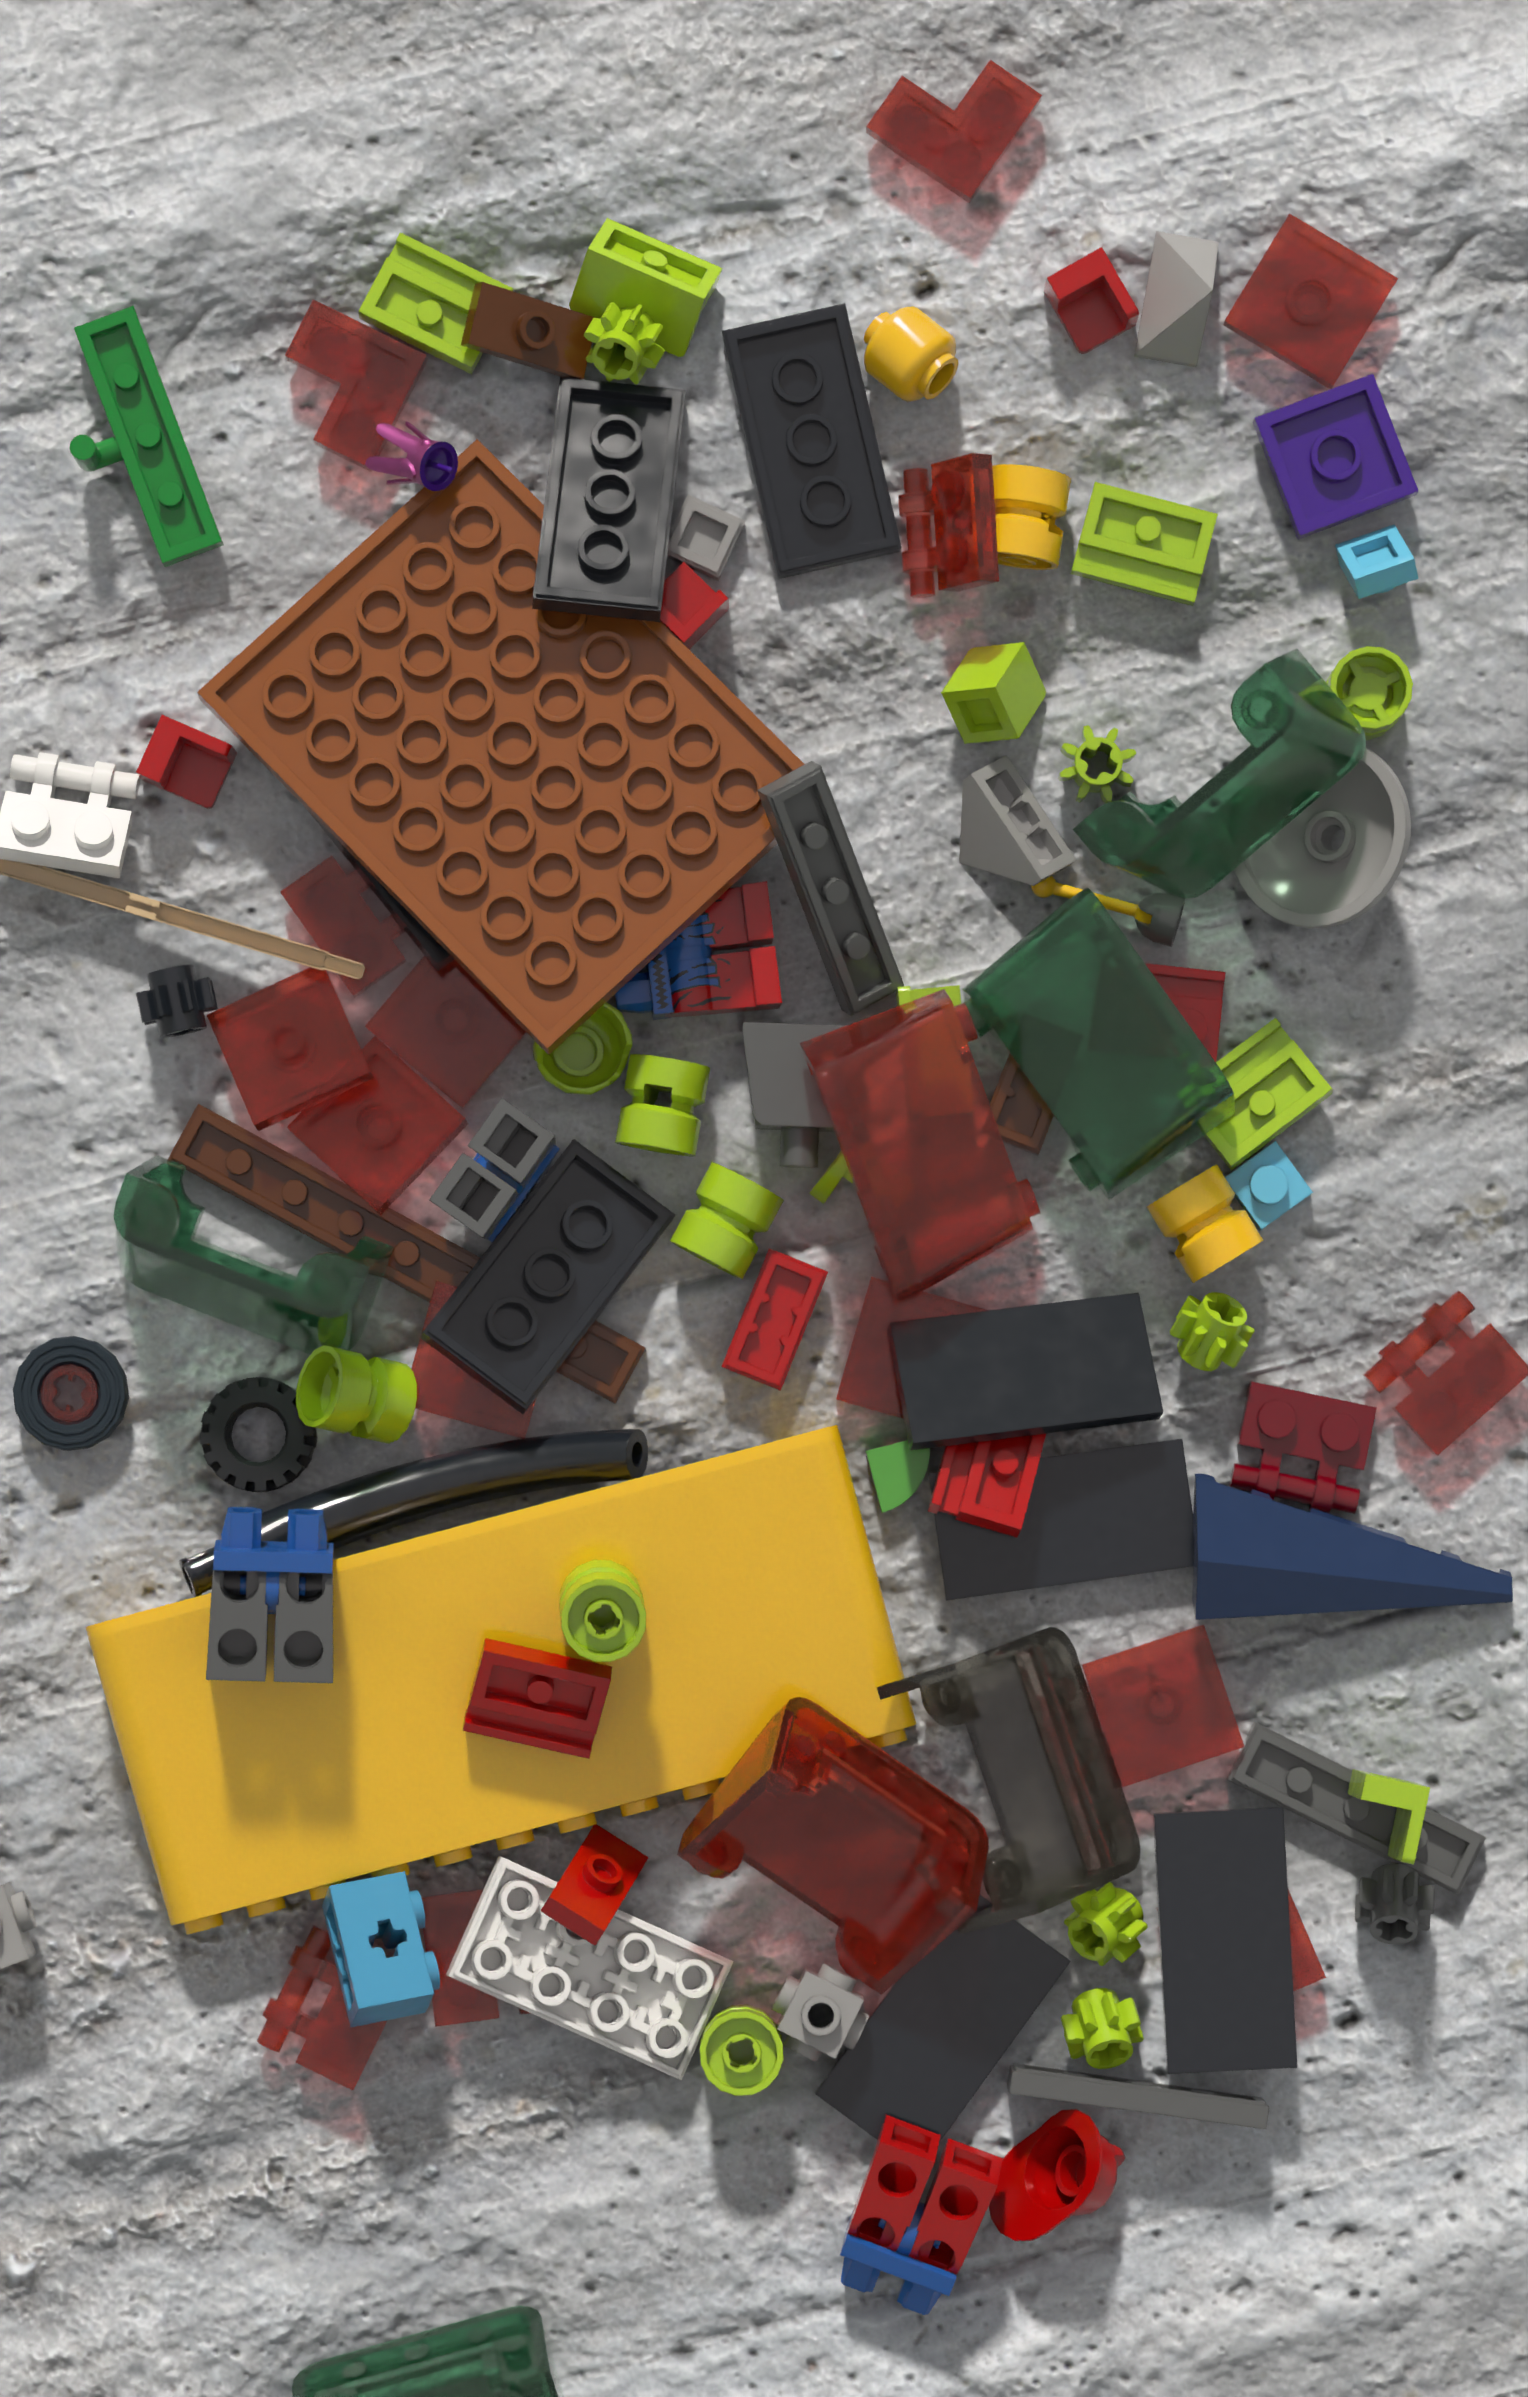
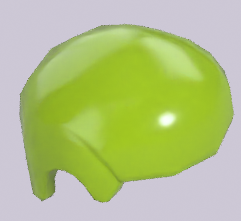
M606 1002L550 1055L534 1041L533 1058L537 1062V1068L544 1079L564 1093L592 1095L613 1084L623 1073L633 1046L632 1034L622 1013Z

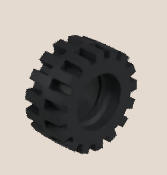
M253 1377L227 1385L225 1389L212 1398L201 1420L200 1444L202 1445L203 1456L207 1464L224 1482L244 1491L269 1492L292 1483L308 1467L317 1444L316 1428L306 1426L299 1418L296 1407V1390L272 1378ZM256 1407L268 1408L275 1412L283 1421L286 1431L285 1443L280 1452L271 1460L264 1462H251L242 1457L234 1448L232 1440L233 1425L237 1418L246 1410Z

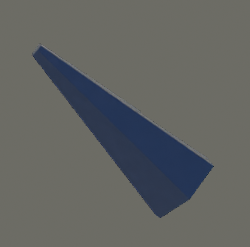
M1195 1474L1192 1589L1195 1620L1508 1603L1513 1601L1512 1576L1509 1571L1500 1569L1499 1573L1463 1562L1458 1555L1441 1550V1553L1438 1554L1407 1544L1403 1537L1313 1508H1311L1310 1512L1273 1501L1269 1494L1253 1489L1251 1493L1217 1483L1213 1476Z

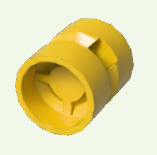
M998 464L991 466L985 504L993 510V515L982 521L977 556L982 560L1008 567L1032 570L1057 569L1063 531L1055 525V520L1066 514L1071 478L1057 471L1027 465Z
M1217 1164L1146 1207L1164 1237H1177L1180 1243L1174 1254L1192 1283H1195L1264 1241L1247 1212L1231 1208L1230 1204L1235 1193Z

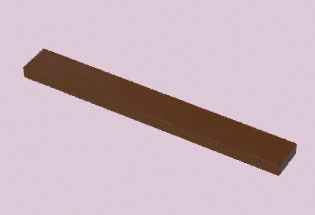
M200 1104L195 1108L167 1159L440 1309L480 1259L479 1256ZM595 1321L557 1370V1373L616 1404L646 1348Z

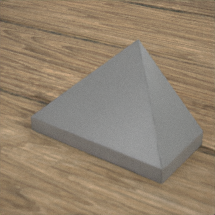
M1156 231L1134 357L1197 367L1213 292L1219 242Z
M1007 755L973 772L963 780L959 863L1034 886L1077 861Z

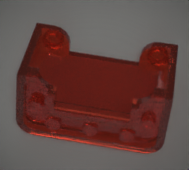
M944 989L800 1043L811 1075H814L821 1094V1100L832 1123L868 1222L867 1226L871 1237L876 1244L874 1249L882 1271L897 1300L928 1289L1033 1230L1030 1217L1040 1214L1037 1200L1028 1179L1016 1180L970 1051L968 1042L978 1039V1035L969 1010L965 1003L953 1006L949 995Z
M795 1697L790 1699L772 1716L686 1827L682 1834L677 1855L690 1863L698 1872L713 1878L723 1879L730 1876L738 1869L742 1860L838 1925L835 1948L841 1967L848 1975L859 1979L882 1995L977 1911L989 1850V1838L979 1819L967 1808L818 1704L807 1698Z

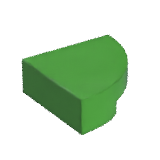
M908 1440L866 1451L881 1513L898 1507L918 1489L928 1468L930 1448L910 1450Z

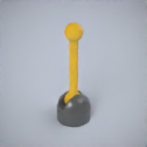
M1053 876L1034 886L1031 885L1033 893L1040 898H1047L1053 894L1133 916L1138 930L1144 937L1172 947L1185 904L1184 897L1169 893H1154L1146 896L1139 904H1134L1058 883Z

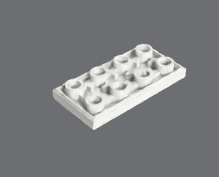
M498 1856L446 1976L682 2080L734 1961L621 1910H617L597 1944L593 1945L541 1912L542 1907L558 1882Z

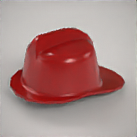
M1078 2109L1059 2111L1036 2131L1014 2146L1003 2158L998 2186L989 2204L991 2220L998 2231L1014 2241H1033L1051 2232L1070 2216L1095 2212L1106 2204L1113 2193L1117 2181V2169L1126 2158L1124 2152L1120 2147L1109 2143L1099 2133L1090 2116Z

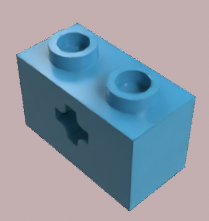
M405 1871L329 1886L322 1908L350 2028L426 2013L434 1995L433 1990L440 1989V1974L433 1951L424 1952L419 1929L425 1928L424 1906L419 1891H409ZM382 1938L386 1949L396 1948L393 1957L386 1958L384 1950L380 1947L372 1948L375 1939Z

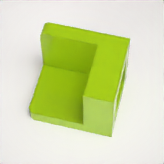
M1019 642L970 649L941 694L964 744L1019 739L1045 698L1046 689L1025 643Z

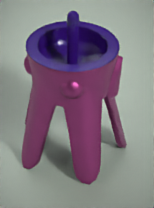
M406 421L405 425L418 437L387 423L377 424L376 430L381 437L407 453L406 458L373 456L366 459L365 465L373 471L406 477L403 479L387 480V485L418 483L431 491H440L452 482L458 468V456L451 444L429 439L409 421Z

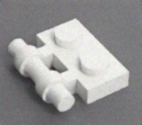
M40 752L38 758L14 754L10 768V779L34 784L31 795L10 791L5 792L0 813V859L120 879L132 827V813L127 810L110 808L112 796L136 800L139 792L140 777L137 774L116 771V764L97 761L94 767L60 762V755ZM56 787L90 792L88 804L54 799Z

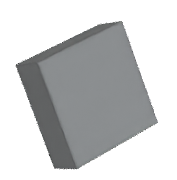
M687 495L670 531L667 558L680 564L685 562L691 569L719 581L745 526V520L691 495Z

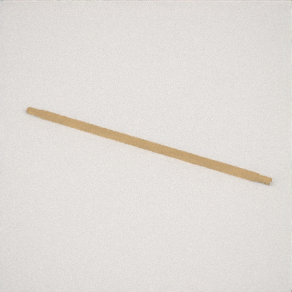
M0 859V874L322 971L327 970L358 980L363 978L365 964L329 954L330 952L44 866Z

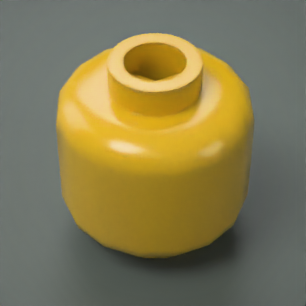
M914 306L900 308L892 314L888 312L881 313L871 322L865 332L864 343L867 344L864 354L865 370L906 402L920 400L923 397L927 400L935 398L949 385L957 372L959 363L958 359L955 358V338Z

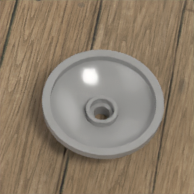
M1314 737L1294 742L1280 749L1267 758L1248 779L1239 795L1232 815L1230 852L1241 886L1252 901L1264 912L1280 921L1298 927L1312 929L1335 927L1360 917L1373 908L1387 894L1404 865L1411 835L1408 800L1398 777L1389 765L1371 750L1349 740L1334 737ZM1343 830L1344 842L1338 849L1333 850L1331 845L1332 837L1337 831Z

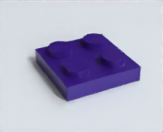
M1373 374L1255 417L1252 422L1298 540L1411 498L1418 493L1417 485Z

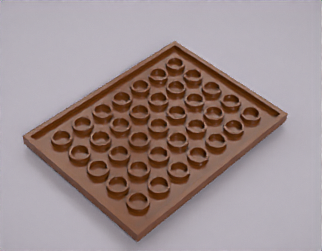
M476 439L458 456L456 475L445 489L431 491L423 487L206 683L197 694L200 701L532 1039L550 1055L777 845L757 790L805 764L661 621L654 622L532 609L544 505Z

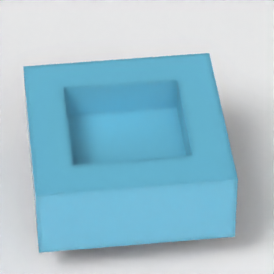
M1395 524L1335 545L1339 565L1358 599L1388 592L1396 586L1419 579L1415 559Z
M1276 1141L1225 1177L1235 1193L1234 1197L1247 1212L1259 1231L1313 1193Z

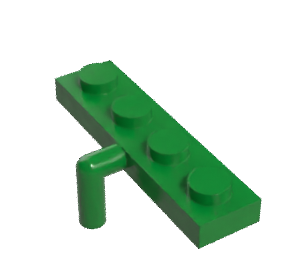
M134 306L75 327V333L114 434L113 437L97 443L87 435L74 437L70 443V452L79 467L84 471L92 472L124 460L164 567L224 546Z

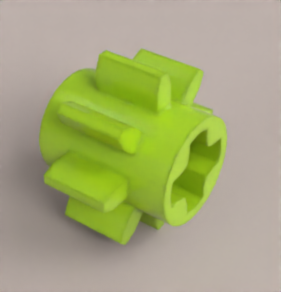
M611 302L602 317L593 318L584 333V337L588 341L595 343L587 355L586 361L594 363L596 368L606 376V380L609 382L613 379L623 380L630 378L634 384H638L648 368L655 369L664 355L665 350L660 345L655 344L663 326L662 324L654 323L651 316L643 311L642 305L638 304L636 307H623L620 309L614 302Z
M1086 725L1082 729L1083 744L1079 748L1069 743H1063L1060 750L1065 757L1072 759L1073 762L1072 767L1065 768L1059 773L1058 779L1059 781L1074 779L1080 787L1077 792V802H1082L1088 792H1100L1102 801L1105 805H1108L1112 801L1113 793L1111 786L1115 782L1124 787H1131L1134 781L1133 777L1121 769L1123 763H1127L1135 757L1136 751L1135 749L1120 751L1119 747L1114 743L1118 735L1117 728L1111 729L1106 738H1094L1092 729ZM1097 751L1104 752L1109 756L1106 767L1114 773L1111 775L1107 772H1101L1097 779L1088 777L1086 775L1088 764L1080 758L1084 756L1092 759Z
M1211 1292L1205 1295L1202 1302L1189 1295L1176 1316V1321L1169 1333L1173 1337L1180 1339L1177 1343V1350L1186 1363L1202 1371H1214L1219 1368L1222 1361L1231 1368H1235L1246 1351L1248 1342L1255 1331L1254 1328L1244 1325L1247 1320V1313L1236 1299L1224 1293Z
M1108 1882L1098 1891L1089 1885L1070 1901L1075 1911L1064 1920V1924L1068 1926V1937L1071 1945L1082 1957L1097 1961L1100 1966H1104L1113 1957L1123 1963L1141 1948L1137 1937L1148 1926L1147 1923L1143 1922L1144 1915L1139 1901L1127 1890L1115 1888L1111 1882Z
M1095 1988L1081 1993L1072 2002L1071 2009L1073 2014L1061 2016L1070 2057L1077 2059L1085 2055L1088 2065L1096 2069H1110L1125 2063L1133 2054L1132 2043L1144 2040L1134 1999L1131 1997L1120 2002L1117 1993L1108 1988Z

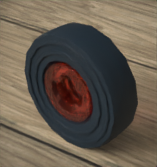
M77 1336L53 1338L33 1349L19 1366L13 1386L15 1412L25 1430L43 1445L64 1451L88 1449L109 1438L123 1420L129 1400L127 1376L116 1356L98 1342ZM66 1376H68V1381L73 1383L76 1381V1377L79 1376L87 1385L81 1392V1397L86 1403L77 1411H74V1407L69 1404L66 1405V1409L63 1411L55 1402L61 1395L60 1388L56 1384Z

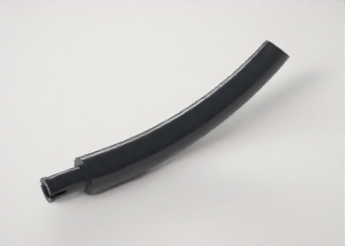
M640 1429L584 1431L504 1441L416 1460L325 1488L263 1512L261 1541L287 1542L288 1511L292 1509L323 1510L327 1529V1543H334L335 1550L400 1525L485 1501L557 1487L640 1478L643 1476L648 1462L647 1439L644 1432ZM214 1547L192 1557H185L179 1560L184 1579L194 1597L201 1596L202 1593L212 1589Z

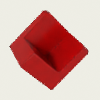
M1102 247L1046 278L1044 293L1079 353L1086 354L1136 326L1139 311Z
M683 562L665 580L660 621L690 650L729 610V598L720 589L715 592Z
M161 714L136 774L146 783L201 807L211 809L215 805L237 752L231 744Z

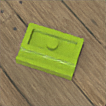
M400 232L391 254L382 265L358 314L360 320L472 375L483 352L461 346L474 286L477 283L485 282L513 291V288Z
M1095 482L1070 574L1193 606L1218 514Z
M1275 1017L1175 1093L1174 1097L1180 1107L1182 1106L1195 1126L1232 1171L1332 1095L1333 1089L1295 1041L1288 1036Z

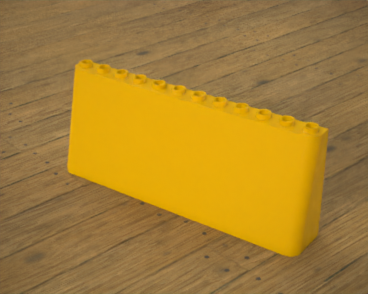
M838 1425L333 1560V1683L274 1682L276 1614H268L267 1672L265 1682L206 1680L211 1593L85 1627L171 1925L184 1923L187 1935L224 1925L221 1913L246 1906L249 1918L286 1908L284 1896L304 1890H309L311 1901L323 1899L329 1886L346 1883V1879L371 1873L372 1877L405 1871L407 1876L411 1874L408 1862L433 1856L436 1867L470 1859L473 1857L471 1845L493 1839L496 1841L498 1850L535 1841L532 1829L556 1822L560 1834L597 1824L594 1812L619 1806L622 1817L652 1810L659 1807L656 1795L681 1789L684 1800L715 1793L721 1791L719 1778L744 1772L746 1783H751L783 1774L782 1761L805 1755L808 1767L846 1757L843 1745L868 1739L870 1750L897 1744L908 1740L905 1728L917 1724ZM592 1560H611L625 1566L637 1578L643 1593L646 1610V1629L641 1641L627 1656L612 1662H594L580 1656L567 1643L561 1628L559 1600L563 1583L575 1568ZM485 1638L612 1666L611 1682L597 1733L594 1736L589 1759L463 1731L464 1716L470 1700V1693Z

